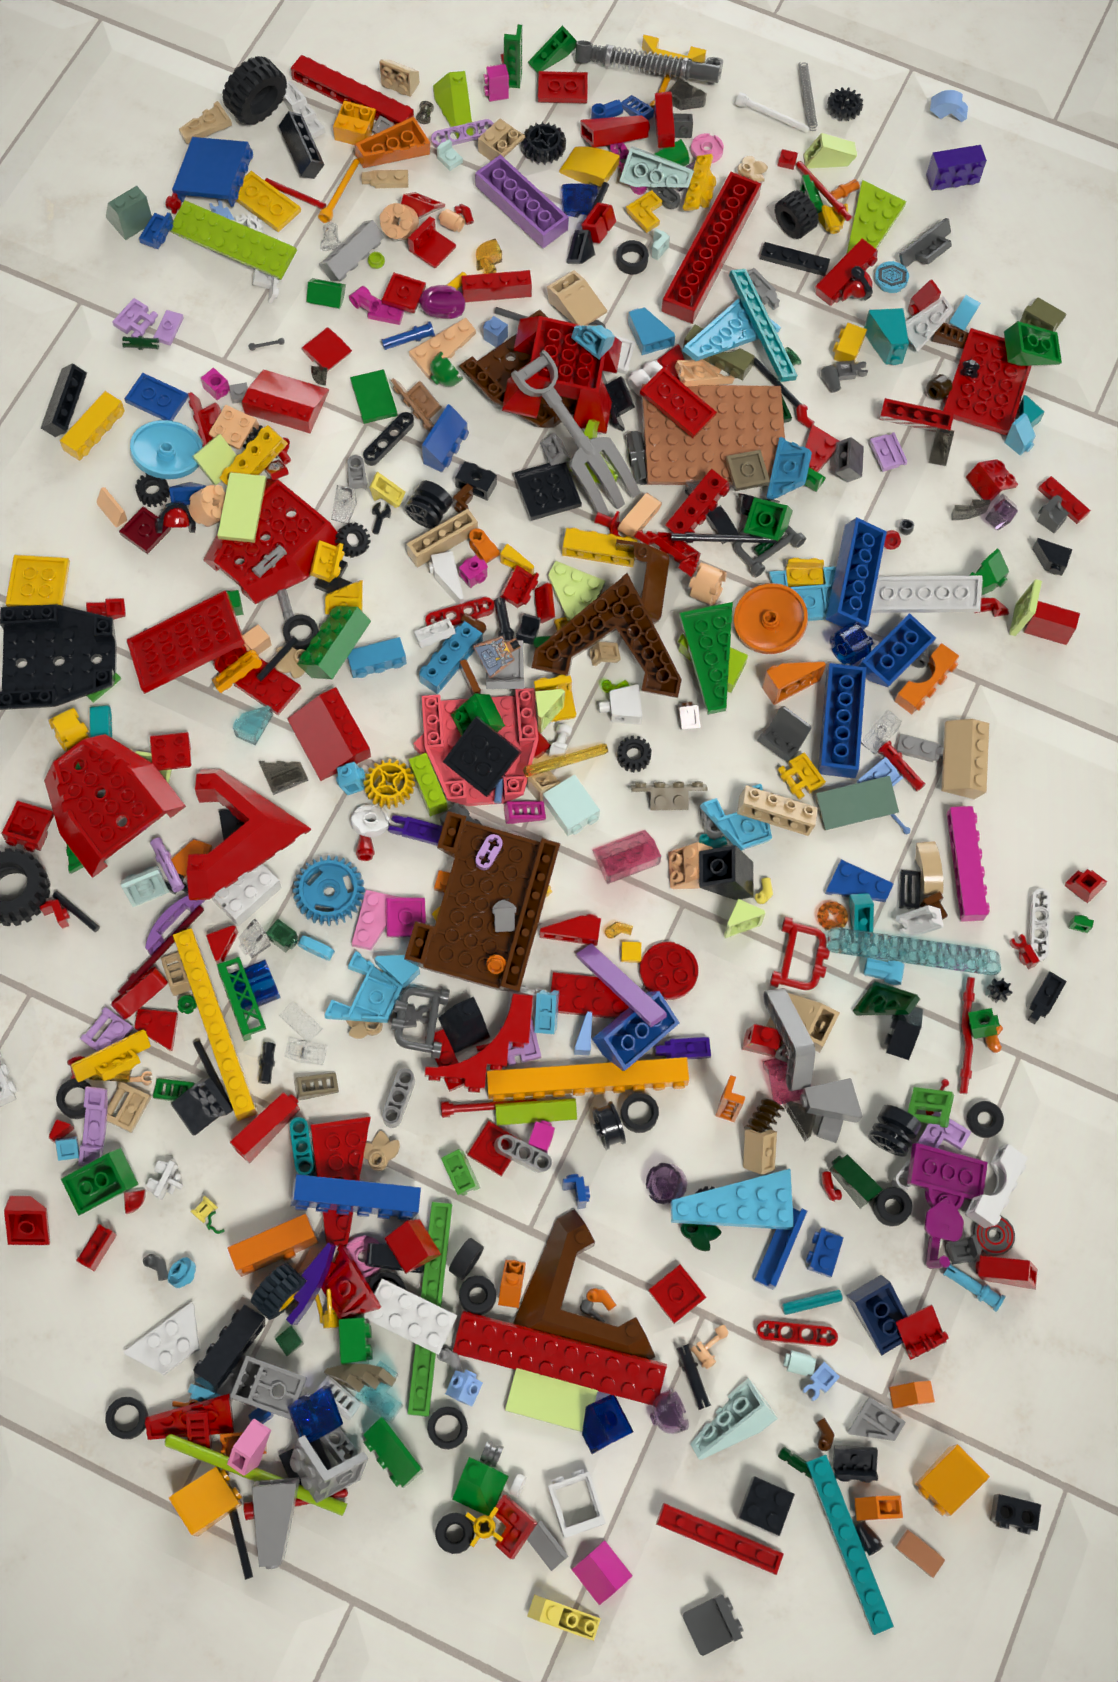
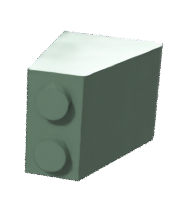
M137 185L108 202L106 218L125 240L145 229L152 217L147 196Z

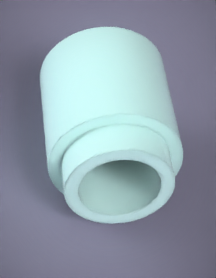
M791 1350L790 1354L786 1353L783 1366L787 1367L788 1372L807 1376V1374L813 1375L816 1358H812L809 1354Z

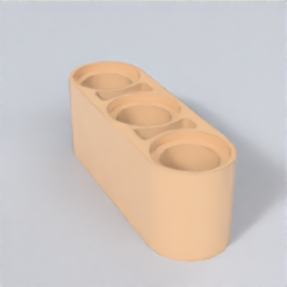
M646 493L622 520L618 530L626 536L635 539L634 536L637 531L643 530L659 511L662 502Z

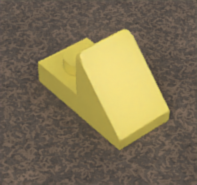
M376 472L369 487L374 501L382 498L395 508L400 506L406 493L379 472Z

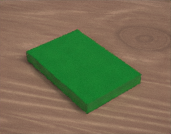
M384 369L350 377L364 424L398 416Z

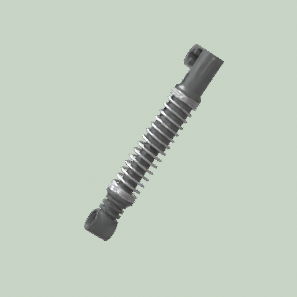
M580 40L576 42L575 60L578 62L587 63L591 60L592 62L596 60V63L600 61L606 67H611L613 63V68L617 63L618 69L621 64H623V69H625L626 65H629L628 70L631 69V66H634L633 71L636 70V67H639V72L641 68H644V73L649 71V74L654 72V75L659 73V76L661 74H664V76L669 75V77L672 75L674 78L678 76L682 80L696 79L718 83L721 79L723 59L718 57H708L705 63L692 61L691 58L683 59L680 57L678 59L677 56L674 58L672 55L668 57L667 54L662 56L661 53L657 55L656 52L652 54L651 51L647 55L646 50L642 53L641 50L637 52L636 49L632 51L631 48L628 50L625 47L621 49L620 46L616 49L615 45L607 44L601 48V45H598V47L594 45L593 47V44L589 41Z

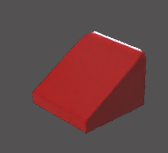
M57 1119L49 1134V1139L55 1143L56 1139L64 1138L72 1132L74 1127Z

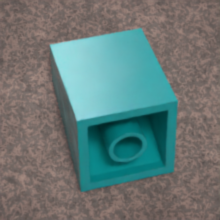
M904 308L869 310L864 326L867 329L865 336L885 365L903 364L909 345Z

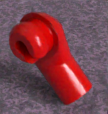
M283 438L288 444L278 454V457L286 465L291 461L287 454L290 441L288 438Z

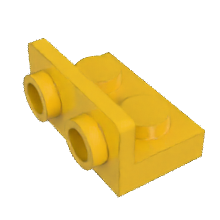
M817 558L788 559L786 564L788 587L823 585L824 560Z

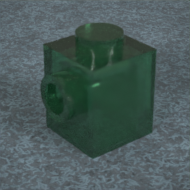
M279 919L265 933L267 939L285 953L289 949H293L298 942L296 931Z

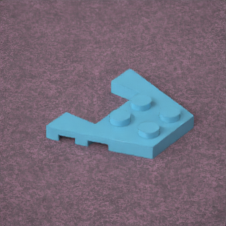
M823 567L824 585L790 587L803 599L807 608L808 621L826 620L836 567ZM786 570L769 572V578L772 583L788 587Z
M761 784L752 786L756 789L763 790ZM717 798L703 802L700 805L701 809L729 841L741 851L772 839L770 824L739 815L737 812L725 815Z
M355 951L348 969L366 975L351 1007L331 1000L324 1016L326 1019L388 1023L394 1010L395 1001L399 999L403 986L386 973L379 971L372 962L365 960L359 952Z

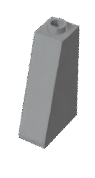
M299 1477L256 1481L252 1487L259 1567H266V1569L278 1568L285 1558L300 1482Z

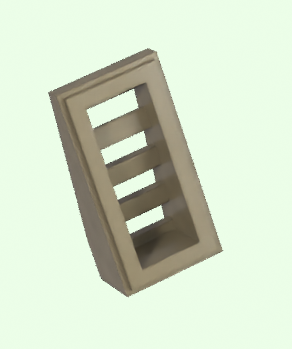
M336 1072L296 1077L294 1081L297 1100L339 1092ZM327 1079H330L331 1088L329 1089L327 1088ZM318 1081H322L323 1089L321 1090L319 1089ZM312 1082H313V1084H314V1090H313V1091H311V1086H310V1083H312ZM302 1084H305V1092H303Z

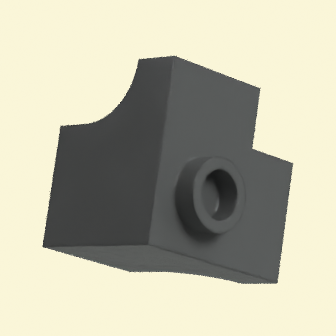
M1058 495L1054 496L1046 505L1044 504L1038 512L1040 516L1037 522L1052 533H1055L1061 527L1069 514L1062 508V498Z

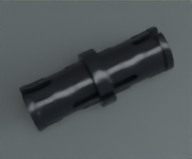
M263 1043L262 1057L259 1060L260 1075L258 1083L271 1084L272 1070L275 1066L274 1052L276 1044Z

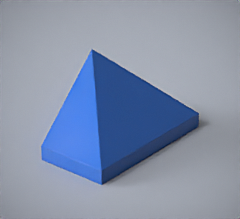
M187 482L169 487L171 502L190 505V496L205 488L206 485Z

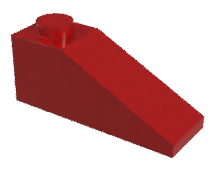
M587 914L586 916L582 915L540 928V938L597 946L601 918L593 914Z

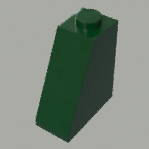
M848 1154L843 1158L840 1155L831 1162L833 1166L829 1171L860 1209L883 1190Z

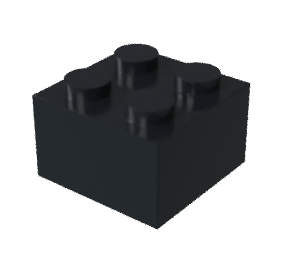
M754 1476L751 1478L736 1519L778 1537L783 1529L795 1494Z

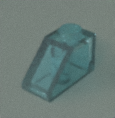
M265 706L242 713L240 718H237L233 724L235 736L256 746L273 716L272 708Z

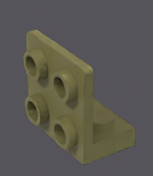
M1038 297L1031 306L1028 305L1025 308L1020 322L1055 332L1067 314Z

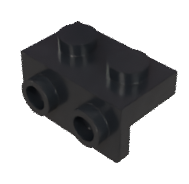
M834 1445L832 1470L835 1479L843 1482L860 1480L864 1483L878 1481L877 1447Z

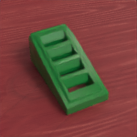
M157 1078L153 1098L172 1102L178 1098L180 1087H182L181 1094H183L196 1083ZM164 1084H166L165 1094L162 1095ZM172 1086H174L172 1096H170Z

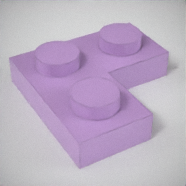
M934 1112L933 1116L940 1117L941 1113ZM949 1118L947 1128L928 1123L917 1143L939 1148L944 1140L961 1150L971 1131Z

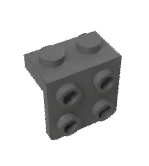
M785 706L779 708L770 726L759 736L758 741L788 762L801 748L811 730V725Z
M723 1594L683 1614L684 1622L699 1654L702 1656L732 1641L735 1642L743 1638L741 1632L744 1631L738 1618L734 1620L731 1613L734 1610L729 1598H724Z

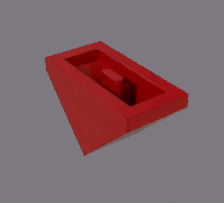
M232 925L206 935L217 964L225 961L239 933L236 926Z

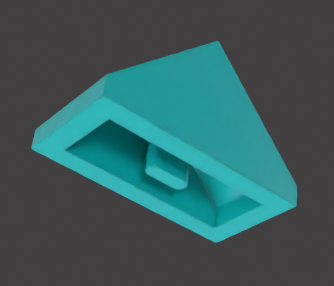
M1023 395L1019 404V417L1025 413L1033 428L1041 421L1045 411L1027 395Z

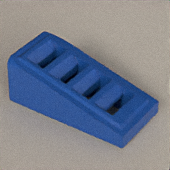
M633 95L621 102L623 109L630 116L642 115L648 121L654 116V109Z

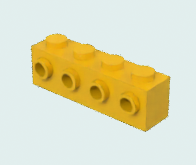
M269 425L263 427L259 431L258 436L247 444L246 449L235 457L234 462L223 470L219 478L227 485L230 472L260 475L288 443Z

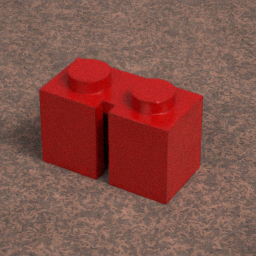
M597 203L581 224L583 230L591 232L594 243L600 244L608 234L607 231H610L616 223L612 205Z

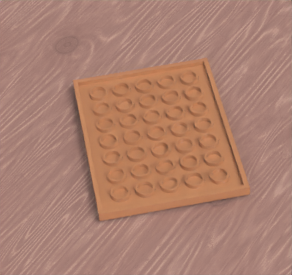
M698 385L688 387L717 412L716 416L694 438L689 436L642 396L647 485H698L711 468L727 480L730 485H733L725 460L726 456L761 450L770 480L779 437L785 438L781 386Z

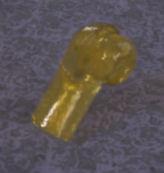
M614 922L605 929V935L609 939L615 938L621 933L631 935L633 926Z

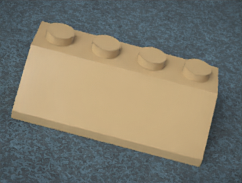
M976 719L945 722L941 791L974 800L987 792L989 723Z

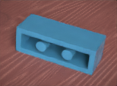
M400 637L353 649L347 657L353 678H364L368 674L382 673L387 669H397L407 664Z

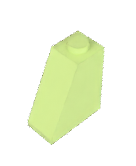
M821 133L803 155L807 168L846 167L855 160L857 151L855 142Z

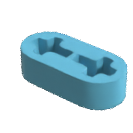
M304 935L301 936L297 944L303 950L328 961L331 960L335 952L329 946Z

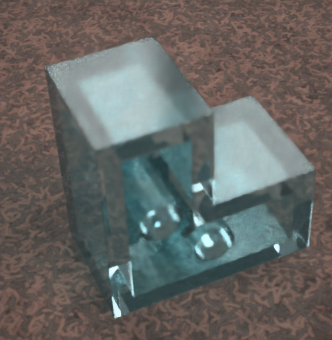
M381 1361L376 1365L384 1368L396 1379L399 1376L397 1372ZM380 1382L375 1390L364 1385L355 1398L391 1424L403 1407L402 1403L387 1393L391 1386Z

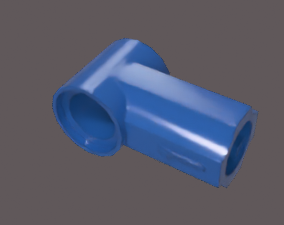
M614 100L604 105L596 103L592 106L590 119L611 118L623 114L622 103L620 100Z

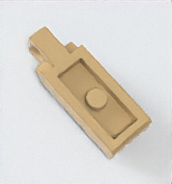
M373 170L362 172V184H370L375 186V188H408V170Z

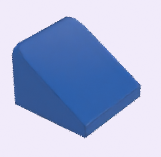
M260 1408L255 1409L248 1415L250 1422L256 1419L262 1424L274 1416L273 1413Z

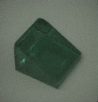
M289 1326L275 1338L286 1357L304 1345L292 1326Z

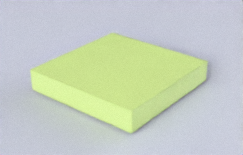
M218 434L192 457L210 481L217 485L222 481L219 477L222 475L223 470L234 462L237 455L221 434Z

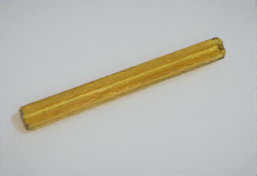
M603 743L525 766L523 772L525 777H530L604 755L609 750L607 745Z

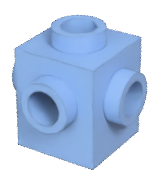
M456 1370L445 1394L461 1403L473 1406L483 1382L477 1380V1375L471 1371L465 1370L462 1373Z

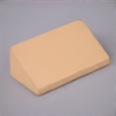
M102 487L97 498V505L113 525L119 527L127 521L126 514L108 490Z

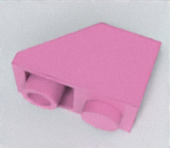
M253 1419L233 1446L227 1465L243 1476L258 1467L271 1429Z

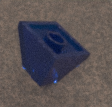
M609 1395L586 1406L582 1436L591 1454L610 1446L634 1432L616 1396Z

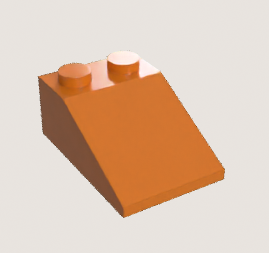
M803 662L774 665L767 670L762 688L773 705L821 681L826 664L825 662Z

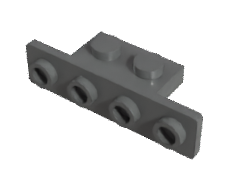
M943 219L899 254L900 262L905 268L915 260L930 264L952 247L951 240L945 238L951 233L949 219Z

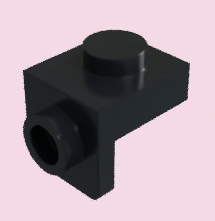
M524 613L521 625L516 633V639L533 645L539 633L541 618Z

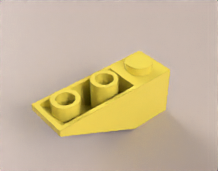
M535 1594L527 1615L529 1618L592 1641L595 1639L601 1619Z

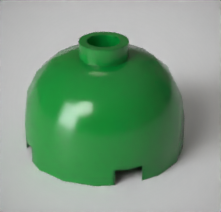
M440 351L430 363V371L433 374L430 378L436 385L440 383L444 387H453L462 381L463 377L460 376L458 378L459 372L447 357H441L443 353Z

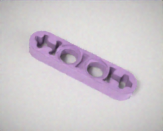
M489 119L437 130L431 136V143L437 148L442 142L446 141L445 134L452 141V145L478 140L486 131L484 126L491 127L494 123ZM473 128L476 133L470 136L466 133L467 129ZM457 132L460 136L454 140L450 137V134ZM437 136H439L441 139L440 143H438V141L436 140Z

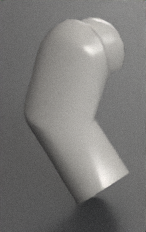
M442 1348L439 1355L437 1354V1358L451 1366L452 1376L456 1370L462 1372L459 1355L448 1348Z

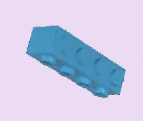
M465 621L461 626L458 625L455 628L456 634L452 635L450 639H446L440 651L435 652L427 666L424 665L419 671L420 683L437 695L460 669V661L467 660L475 651L473 646L483 642L482 632Z

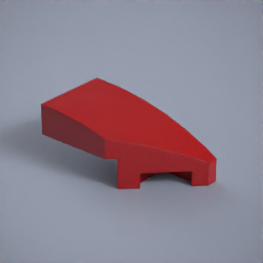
M981 598L980 612L992 611L994 617L1009 615L1008 608L996 598Z

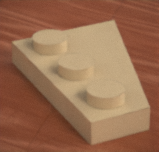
M218 101L214 103V107L210 110H204L202 116L193 118L179 128L186 144L190 143L192 137L203 138L232 126L231 119Z

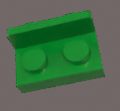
M809 174L803 175L800 192L809 197L816 207L817 213L822 212L823 203L819 191L814 186V182L810 180Z

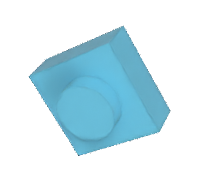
M77 1136L56 1139L58 1161L79 1158Z

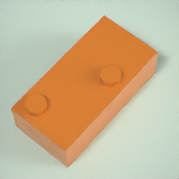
M305 1213L227 1247L237 1273L243 1277L279 1260H290L296 1257L295 1253L314 1246L319 1242Z

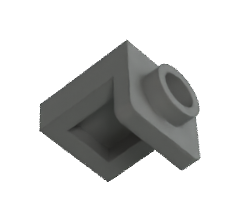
M976 1235L970 1236L968 1240L948 1242L946 1245L952 1265L975 1262L982 1252L981 1244L977 1241Z

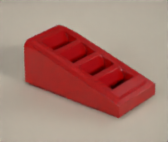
M208 1410L186 1411L188 1441L211 1449L212 1438ZM192 1420H203L202 1422H192Z

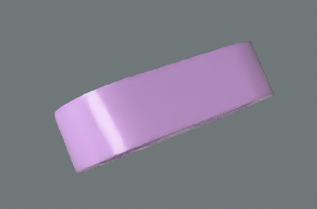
M489 835L480 848L475 859V864L479 869L487 870L493 865L502 848V839L498 835ZM496 840L498 847L494 846L492 851H490L489 841L493 842ZM488 854L489 856L487 861L489 863H484V865H482L481 860L479 858L483 859L485 855Z

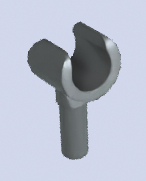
M583 1300L580 1306L581 1312L604 1323L605 1320L592 1311L594 1303Z

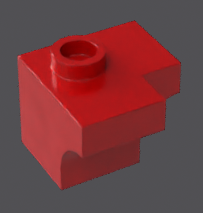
M1087 869L1084 873L1078 870L1065 883V887L1088 904L1106 886L1107 881L1093 870Z

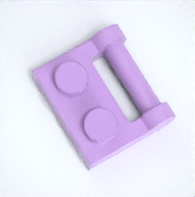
M106 1007L103 1008L102 1014L89 1031L80 1037L81 1041L96 1052L128 1037L134 1029L133 1026ZM107 1019H111V1024L107 1027V1029L103 1032L99 1039L96 1042H94L92 1038L104 1025Z

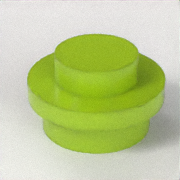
M372 252L368 257V264L374 269L381 268L385 264V258L380 252Z

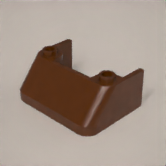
M617 539L616 550L633 552L636 560L647 563L641 600L653 624L660 621L662 616L670 561L667 553L646 543Z

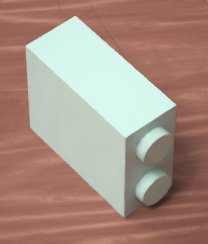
M575 775L543 793L545 805L567 836L572 833L573 835L579 833L583 829L582 827L587 824L592 825L599 819L600 809Z

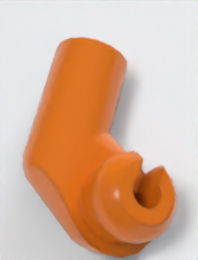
M593 1288L586 1294L588 1301L603 1303L608 1311L617 1306L605 1289Z

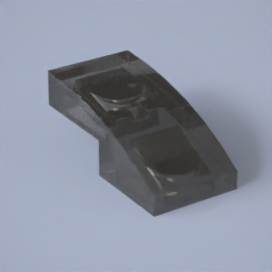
M972 499L970 505H955L951 518L952 520H966L980 516L987 512L991 502L990 500Z

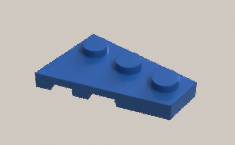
M841 859L825 894L850 897L851 894L869 893L873 901L886 902L894 883Z

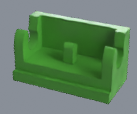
M458 1149L441 1158L457 1195H467V1192L480 1188L464 1151Z

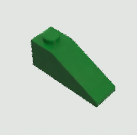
M562 25L528 63L539 74V71H544L566 58L576 48L577 41Z

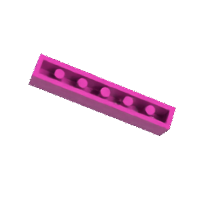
M973 806L950 807L947 812V822L960 921H984L990 912L989 903H986L987 886L983 883L985 870L984 866H981L980 861L982 859V849L978 846L980 833L979 830H976L977 813H974Z

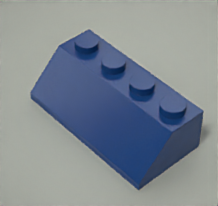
M909 613L858 666L866 667V678L870 682L889 687L936 640V637Z
M660 991L646 992V994L666 1012V1018L650 1027L629 1007L592 1038L602 1055L622 1071L628 1069L680 1024Z

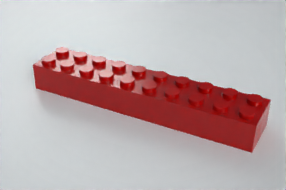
M730 172L663 297L661 312L691 324L694 323L760 196L762 183Z

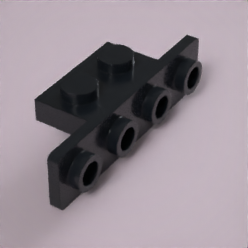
M602 372V380L612 401L610 413L613 418H611V422L615 428L618 427L621 431H624L625 427L620 416L635 408L624 378L620 376L607 384Z

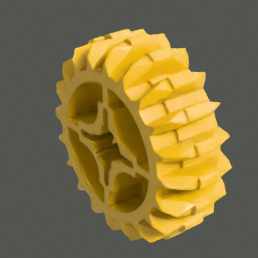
M389 758L388 763H385L384 760H381V765L374 763L375 769L369 767L368 771L370 774H365L366 780L363 784L366 787L364 791L368 794V799H373L374 805L379 803V806L383 808L386 804L387 808L390 809L393 804L397 808L399 802L404 805V799L410 800V794L414 793L412 787L415 786V781H413L414 775L410 774L411 769L406 768L405 763L399 765V760L392 763V760ZM380 776L381 782L378 784L376 788H374V783L376 779ZM404 779L405 784L400 791H398L397 786L401 784L400 781ZM386 781L387 783L390 782V784L393 783V787L392 785H386Z

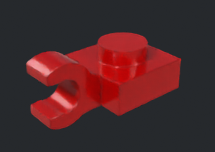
M1021 934L1018 937L1021 943H1016L1015 939L1012 938L1010 945L1012 948L1020 951V961L1029 970L1035 967L1040 960L1031 945L1027 944L1025 936Z

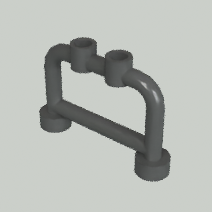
M788 525L785 531L788 536L754 560L742 549L743 543L735 542L734 547L736 553L751 568L750 573L756 578L765 570L762 562L790 542L795 548H799L806 541V537L801 532L797 534ZM745 527L739 532V535H750L744 533Z
M408 988L401 994L400 1001L396 1000L394 1012H398L397 1018H393L391 1030H395L394 1036L399 1046L405 1049L431 1053L432 1058L439 1059L442 1043L434 1042L439 1004L447 1005L450 990L442 988L441 992L421 988ZM412 995L432 999L425 1044L407 1041L402 1037L408 998Z

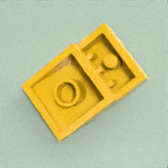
M575 147L560 168L559 173L587 186L593 183L601 187L603 182L609 181L619 166L620 155L599 148Z

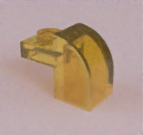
M495 238L482 243L477 248L476 269L477 271L482 270L483 274L496 273L495 265L502 262V250Z

